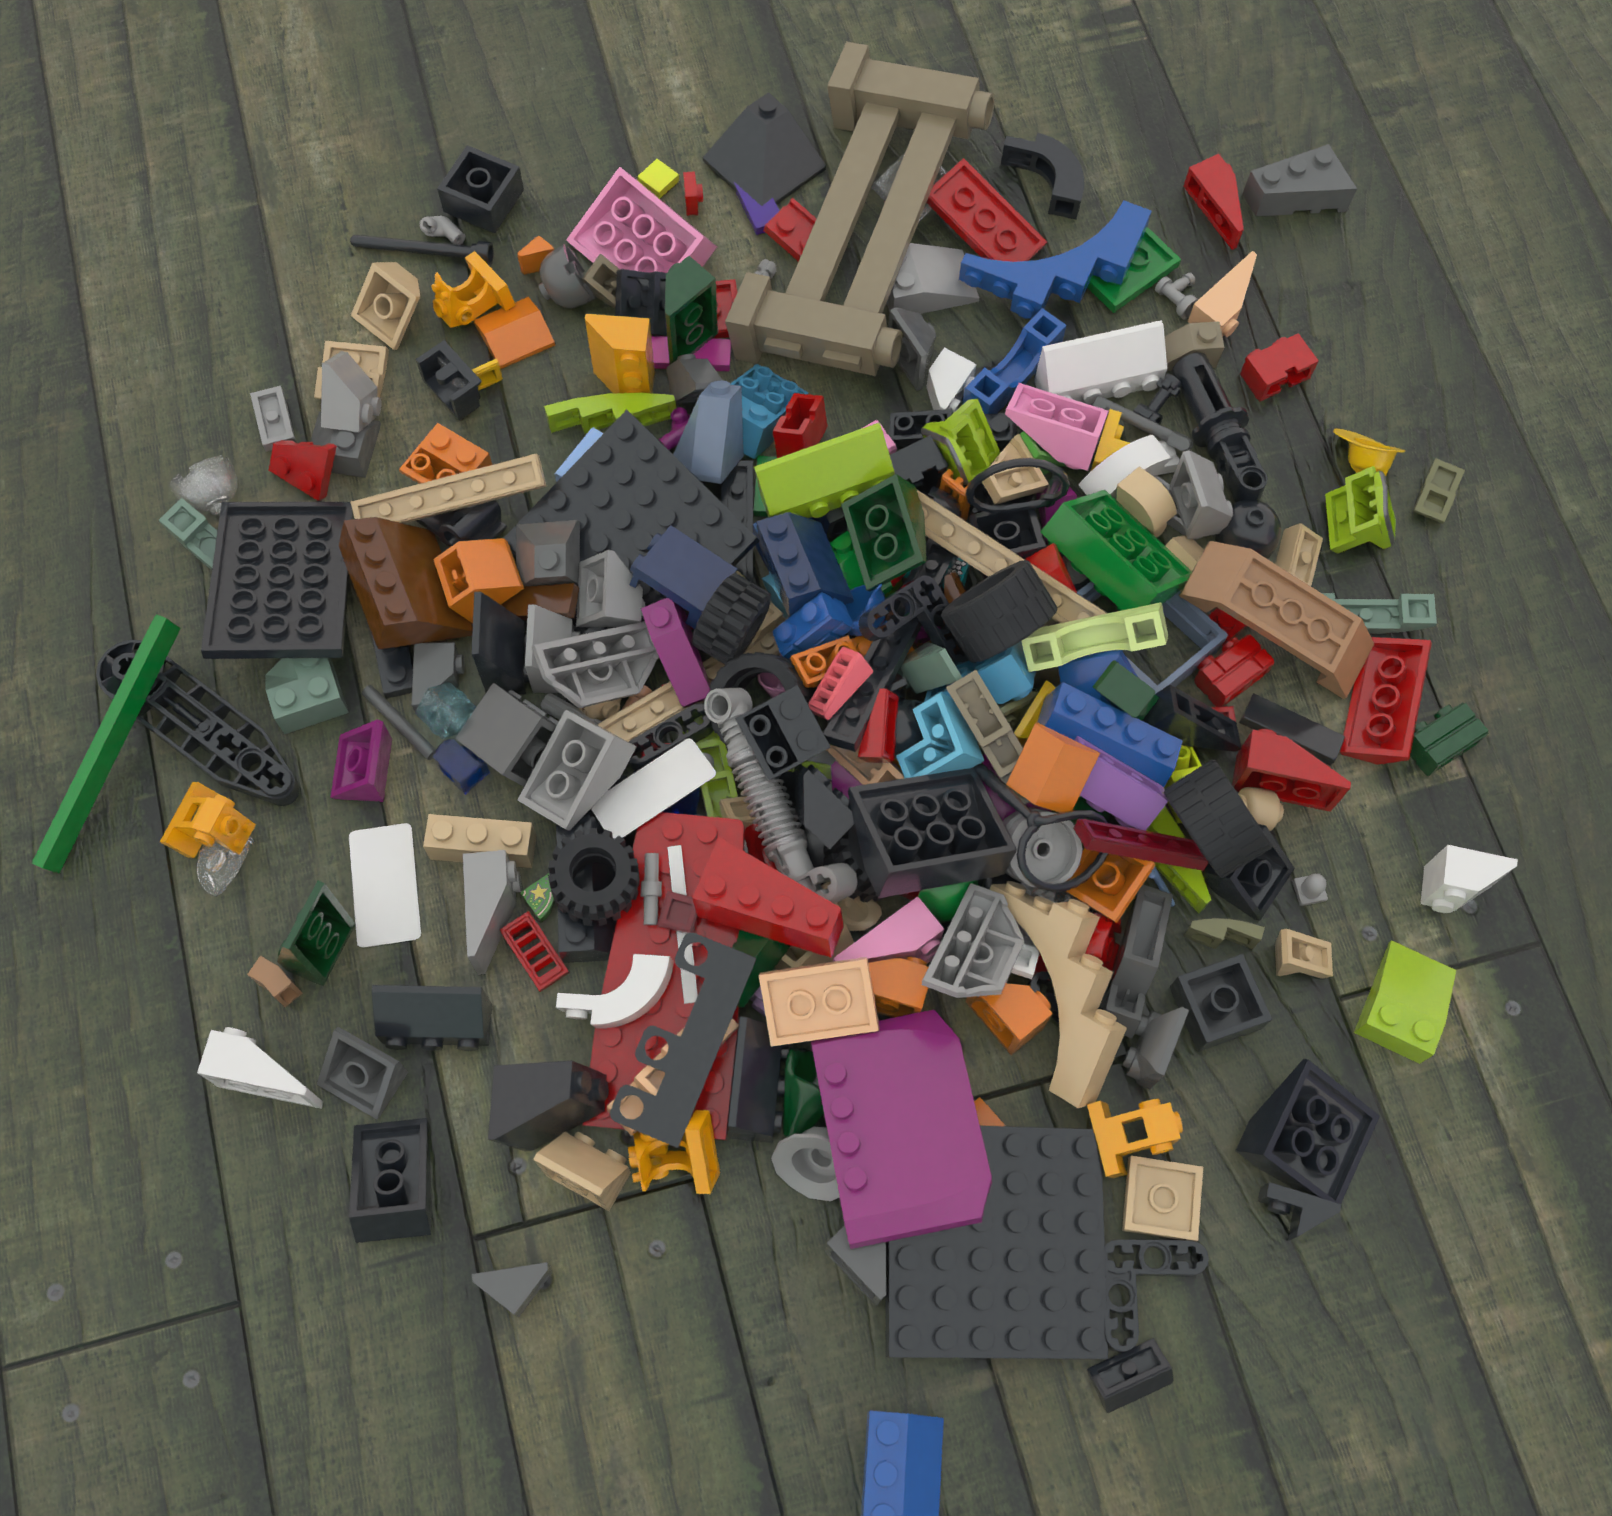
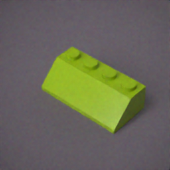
M880 423L754 466L761 499L769 518L786 512L806 518L822 517L829 511L842 507V503L895 475Z

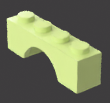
M1160 602L1041 627L1021 642L1028 671L1033 672L1063 666L1074 659L1094 653L1111 650H1128L1132 652L1166 645L1168 631Z

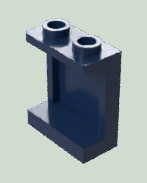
M670 525L663 535L657 533L648 545L647 550L649 552L646 556L640 554L635 559L630 568L633 576L629 585L636 588L643 581L689 611L685 623L695 629L705 606L716 589L727 577L736 573L737 568Z

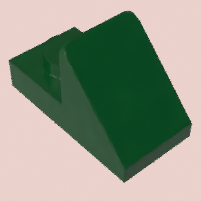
M1115 660L1110 663L1092 687L1117 709L1141 721L1159 699L1152 687Z

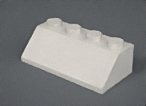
M1162 320L1043 346L1034 380L1036 388L1085 404H1093L1098 396L1120 398L1132 392L1156 389L1157 382L1160 378L1164 379L1167 371L1164 325Z

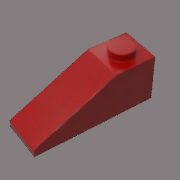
M1217 154L1189 167L1183 187L1227 245L1233 250L1237 248L1244 230L1238 189L1232 167L1223 160L1220 154Z

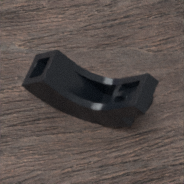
M1037 133L1035 142L1006 136L1001 164L1033 171L1041 175L1048 182L1052 191L1048 214L1077 220L1084 191V173L1073 152L1058 140L1041 133Z

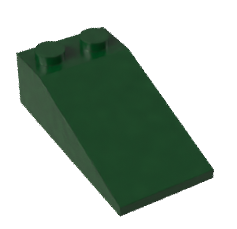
M317 881L304 907L299 911L287 939L280 946L277 961L286 971L321 986H324L356 925L325 883Z

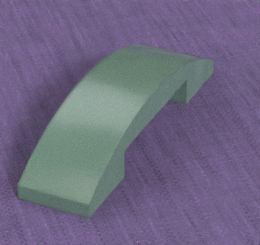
M181 498L159 519V523L195 557L212 570L217 530L208 523L207 518Z
M1322 593L1362 618L1369 634L1413 631L1434 627L1437 624L1434 594H1401L1399 599H1335V593Z

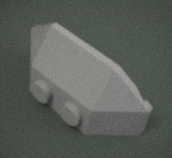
M645 621L536 644L532 647L543 680L578 708L637 695L643 688L656 660L659 658Z
M970 883L922 980L923 986L956 998L1001 995L1024 944V938L1014 916L1007 907L1008 903L1003 894Z

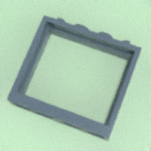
M1092 581L1077 592V594L1091 603L1101 596L1095 590ZM1181 591L1162 604L1163 613L1201 650L1158 686L1128 659L1139 679L1152 687L1156 693L1168 685L1174 687L1179 685L1197 669V666L1205 658L1217 653L1228 637V634L1202 610L1179 596Z

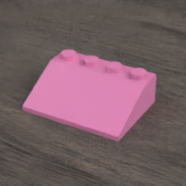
M621 167L618 168L566 239L592 263H594L599 254H602L619 269L647 273L654 271L668 273L675 263H680L688 256L703 267L717 248L715 244Z

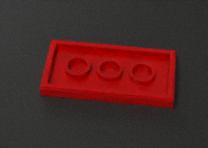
M964 158L936 182L931 189L926 203L982 258L1009 262L1030 261L1047 244V241Z

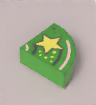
M549 873L520 892L540 922L548 917L554 904L548 878Z

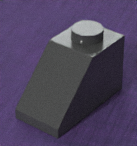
M694 354L678 356L677 361L667 366L670 395H674L676 404L696 403L699 395L711 382L722 380L708 359H696Z
M455 643L414 644L412 707L418 718L429 714L459 686V674H464L465 661L464 655L458 653Z

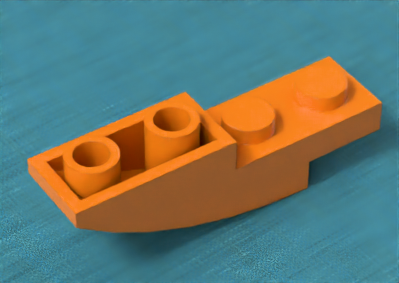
M848 635L794 654L790 657V660L804 686L814 688L819 686L832 661L842 647L856 651L865 657L873 641H869L864 636L850 639ZM911 646V648H910L908 654L911 653L912 651H914V648H913L912 646Z

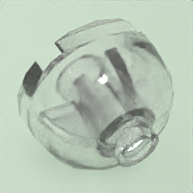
M215 456L189 467L190 473L185 478H182L179 473L170 481L169 486L178 501L183 498L199 513L210 511L212 515L220 514L221 502L231 501L238 490V476L227 456L224 460L222 456Z

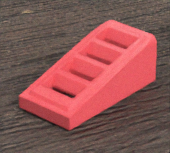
M845 647L841 648L808 703L813 714L829 720L874 672L860 653Z

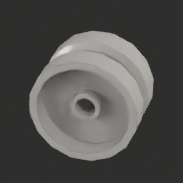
M1029 807V809L1032 812L1037 811L1041 814V816L1057 814L1047 810ZM1015 811L1005 818L1003 823L1018 849L1019 839L1028 826L1027 819L1018 811ZM1071 821L1042 825L1028 841L1025 853L1026 863L1030 872L1037 879L1052 884L1063 883L1073 876L1080 865L1083 850L1082 843L1074 831V825ZM1016 851L1005 873L1019 882L1035 887L1021 873L1018 867Z

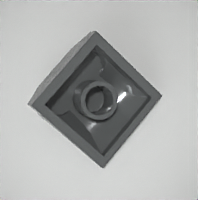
M1181 1007L1163 1015L1155 1011H1151L1148 1016L1142 1014L1141 1021L1135 1034L1140 1036L1136 1047L1130 1046L1122 1063V1066L1127 1068L1126 1075L1134 1078L1138 1085L1150 1090L1165 1075L1187 1017L1188 1009Z

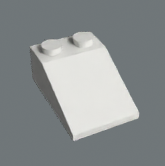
M225 1027L224 1032L210 1031L197 1071L199 1075L219 1088L322 1109L323 1101L255 1045L256 1040L246 1037V1032L230 1027Z

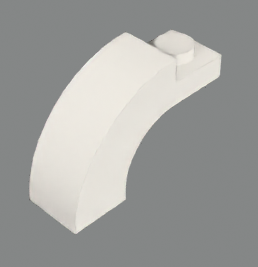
M1154 435L1146 436L1110 455L1096 466L1080 482L1079 486L1086 495L1106 490L1117 500V484L1139 466L1152 476L1175 472L1180 459L1176 455L1175 449L1171 445L1166 444L1167 442L1163 440L1158 441Z
M633 954L631 971L624 983L617 989L603 995L557 993L556 1008L566 1012V1018L587 1019L588 1013L592 1014L591 1025L595 1028H612L625 1025L644 1015L661 998L670 981L674 961L670 956Z

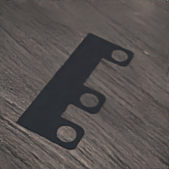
M688 933L684 936L676 954L675 963L679 968L701 976L705 980L681 1037L656 1026H649L644 1030L637 1046L635 1056L639 1062L665 1072L657 1095L654 1096L631 1085L622 1086L610 1110L612 1120L671 1146L679 1147L756 961L755 957L696 933ZM694 942L703 944L708 952L706 961L698 966L690 965L684 956L686 947ZM653 1036H661L668 1043L667 1054L659 1060L649 1058L645 1052V1044ZM628 1095L638 1096L643 1102V1112L636 1119H627L620 1112V1103Z

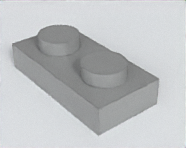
M277 386L250 393L265 451H271L273 444L280 440H289L296 443L282 387Z

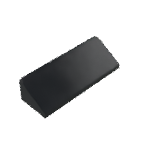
M1254 693L1239 721L1240 724L1253 730L1269 729L1276 732L1277 735L1286 736L1329 766L1335 762L1345 738L1344 735Z

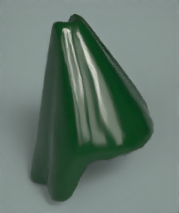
M791 1047L787 1055L784 1079L783 1134L785 1137L802 1134L805 1130L812 1128L824 1116L813 1051L805 1048Z

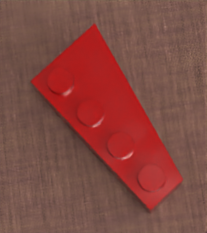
M718 837L692 896L697 917L832 958L844 928L841 907Z

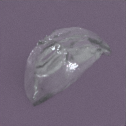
M249 837L240 855L216 842L213 847L203 845L202 849L199 850L197 875L201 887L207 894L217 897L225 891L239 872L248 853L249 845L255 842L254 839Z

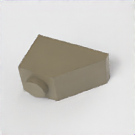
M1220 322L1189 323L1166 335L1167 371H1172L1174 365L1183 357L1199 352L1206 354L1212 368H1216L1224 350Z

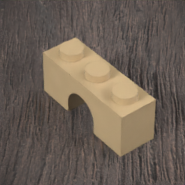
M428 814L423 847L430 860L463 862V854L506 850L510 861H515L516 867L532 868L537 835L531 822Z

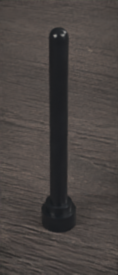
M353 235L350 238V243L354 247L465 258L475 251L489 266L493 262L494 249L492 242L478 241L477 244L473 243L471 246L364 235Z

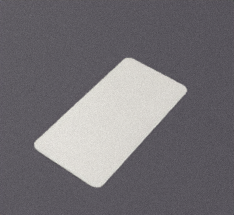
M688 738L609 789L592 806L591 810L602 827L612 831L614 839L618 835L623 838L712 779L716 775V771L696 743Z
M405 823L351 832L349 834L358 946L371 947L418 939L421 936L411 825Z

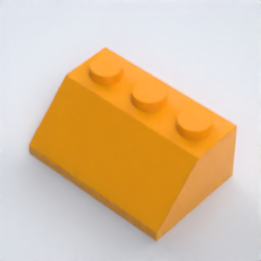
M585 314L594 374L612 393H653L655 366L650 319Z

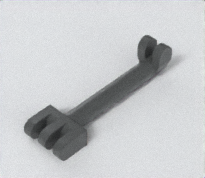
M1098 396L1092 405L1108 410V413L1110 409L1122 412L1120 420L1167 442L1166 444L1181 451L1190 450L1194 446V441L1191 438L1155 423L1104 397Z

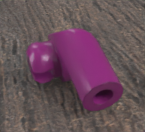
M678 407L671 412V419L673 420L671 431L658 439L669 451L678 445L690 418L685 408Z

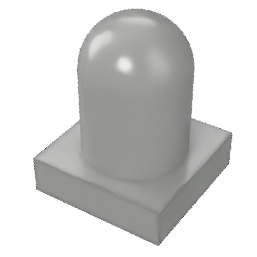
M1315 873L1292 880L1300 906L1326 902L1328 900L1325 891L1326 880L1322 875Z

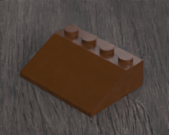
M379 517L344 520L338 546L378 649L472 636L473 627L471 622L448 606L433 560L442 553L433 532L428 529Z

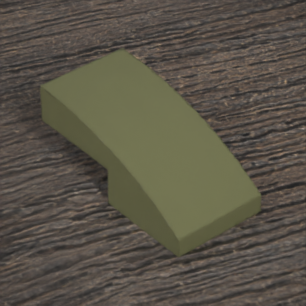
M1435 458L1427 473L1413 512L1443 524L1456 497L1455 493L1465 470Z
M1201 919L1192 921L1186 928L1183 937L1214 949L1224 939L1253 949L1261 941L1265 927L1233 919Z

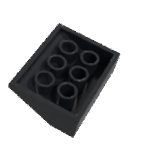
M975 768L853 786L848 789L864 868L878 898L1004 875L1017 851Z

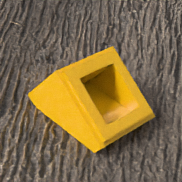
M497 358L472 369L482 381L478 390H482L503 379Z

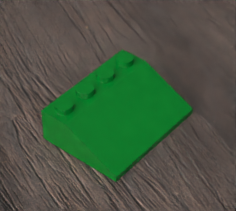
M1106 490L1062 503L1041 530V533L1047 538L1048 544L1055 543L1059 552L1071 561L1072 568L1089 578L1094 583L1095 590L1117 605L1118 611L1160 602L1161 604L1165 603L1183 589L1192 573L1181 560Z

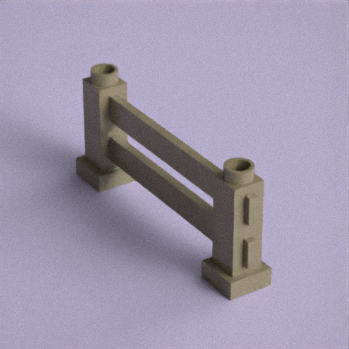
M846 42L827 87L834 128L853 131V134L786 293L773 291L769 276L746 272L725 320L734 357L737 360L758 364L762 353L766 352L876 376L880 365L894 368L901 353L903 334L901 330L887 327L886 316L882 314L952 136L969 139L973 128L987 130L990 125L994 110V94L980 91L979 78L870 59L869 45ZM896 126L914 129L844 305L824 302Z

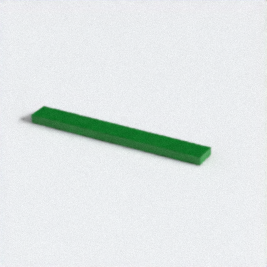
M157 614L154 616L32 864L55 873H60L181 629L169 619Z

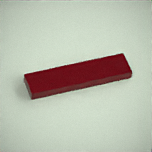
M1082 818L1077 820L1073 828L1086 850L1204 871L1209 863L1192 839Z

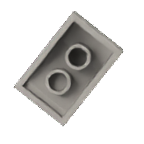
M910 243L887 300L889 311L896 307L922 314L979 302L976 287H971L959 280L961 261L964 257L963 250Z
M565 709L518 801L570 831L621 777L637 746L588 719Z
M506 850L463 854L467 957L478 975L486 973L502 937L500 929L508 924L516 906V892H521L522 890L520 872L516 869L515 861H510Z

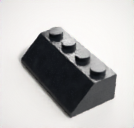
M592 816L582 817L570 831L556 824L557 848H563L561 841L567 836L570 840L575 839L574 832L582 830L583 835L590 834L589 828H597L598 834H603L604 828L598 819ZM629 834L623 837L626 847L629 846ZM590 863L578 870L573 882L584 891L596 892L608 887L616 874L612 868L605 864ZM558 907V947L563 963L609 960L617 920L614 921L612 917L606 918L607 924L599 926L598 920H592V926L584 925L583 919L579 918L575 922L570 919L568 912L563 914Z

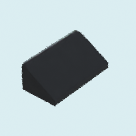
M1154 1338L1135 1346L1129 1351L1122 1352L1087 1368L1089 1377L1107 1413L1162 1389L1174 1381L1172 1367Z

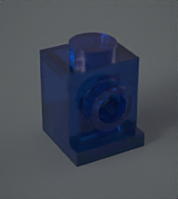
M448 739L441 743L436 750V754L433 755L438 769L465 795L490 773L484 760L464 745L461 747L454 739Z

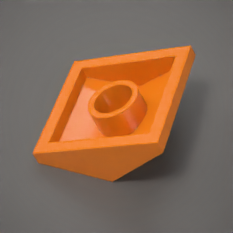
M529 297L515 302L516 305L508 311L501 308L473 320L494 359L497 358L500 369L555 346L554 339L540 310Z
M1036 722L1006 785L1037 806L1059 813L1072 811L1100 752Z

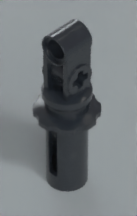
M1199 352L1183 357L1174 365L1172 373L1182 383L1180 390L1198 425L1193 429L1191 435L1195 445L1207 447L1209 457L1216 461L1219 473L1224 478L1235 502L1243 500L1260 501L1268 477L1258 460L1255 448L1250 444L1251 437L1247 429L1244 428L1249 422L1246 409L1243 407L1233 408L1206 354Z

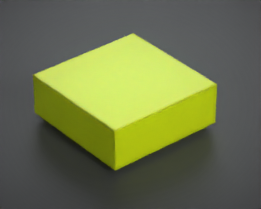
M656 159L637 176L638 181L659 199L679 182V174L659 159Z

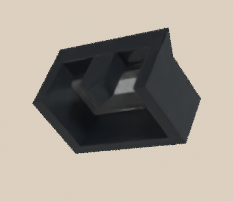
M445 340L416 358L424 383L459 421L480 407L479 399L481 397L478 387L482 381Z

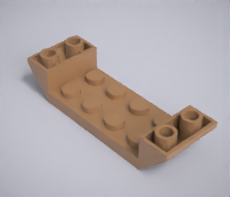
M1214 541L1208 542L1179 594L1181 598L1205 613L1218 607L1317 669L1321 674L1316 682L1342 699L1347 698L1374 646V642L1362 618L1249 548Z

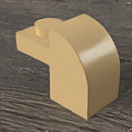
M1140 466L1117 484V501L1156 538L1164 532L1167 522L1177 514L1174 500L1165 486Z

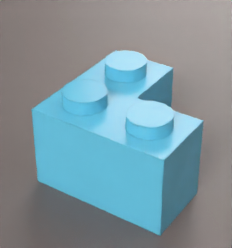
M943 693L935 695L913 709L924 739L896 755L904 778L972 768L984 761L977 740L954 700Z

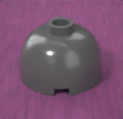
M565 244L545 256L540 266L542 282L538 284V287L547 301L552 298L558 306L576 308L595 299L593 292L582 280L584 277L582 265L568 246L565 247Z

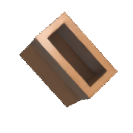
M262 956L258 958L247 974L259 986L268 990L284 1007L303 994L278 965Z

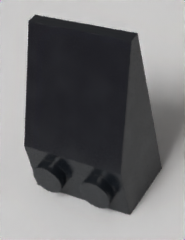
M474 592L472 657L485 692L495 683L508 692L511 690L517 694H526L527 683H530L525 668L527 629L524 620L484 593Z
M427 1118L354 1125L349 1220L356 1243L431 1235L432 1197Z

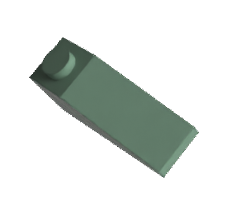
M929 642L907 654L898 671V674L905 678L907 689L910 688L916 694L954 683L962 678L946 649Z

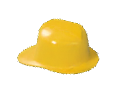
M1344 429L1333 430L1336 435L1349 441L1348 460L1356 473L1374 466L1376 472L1382 471L1386 476L1397 452H1405L1404 449L1386 446L1352 431Z

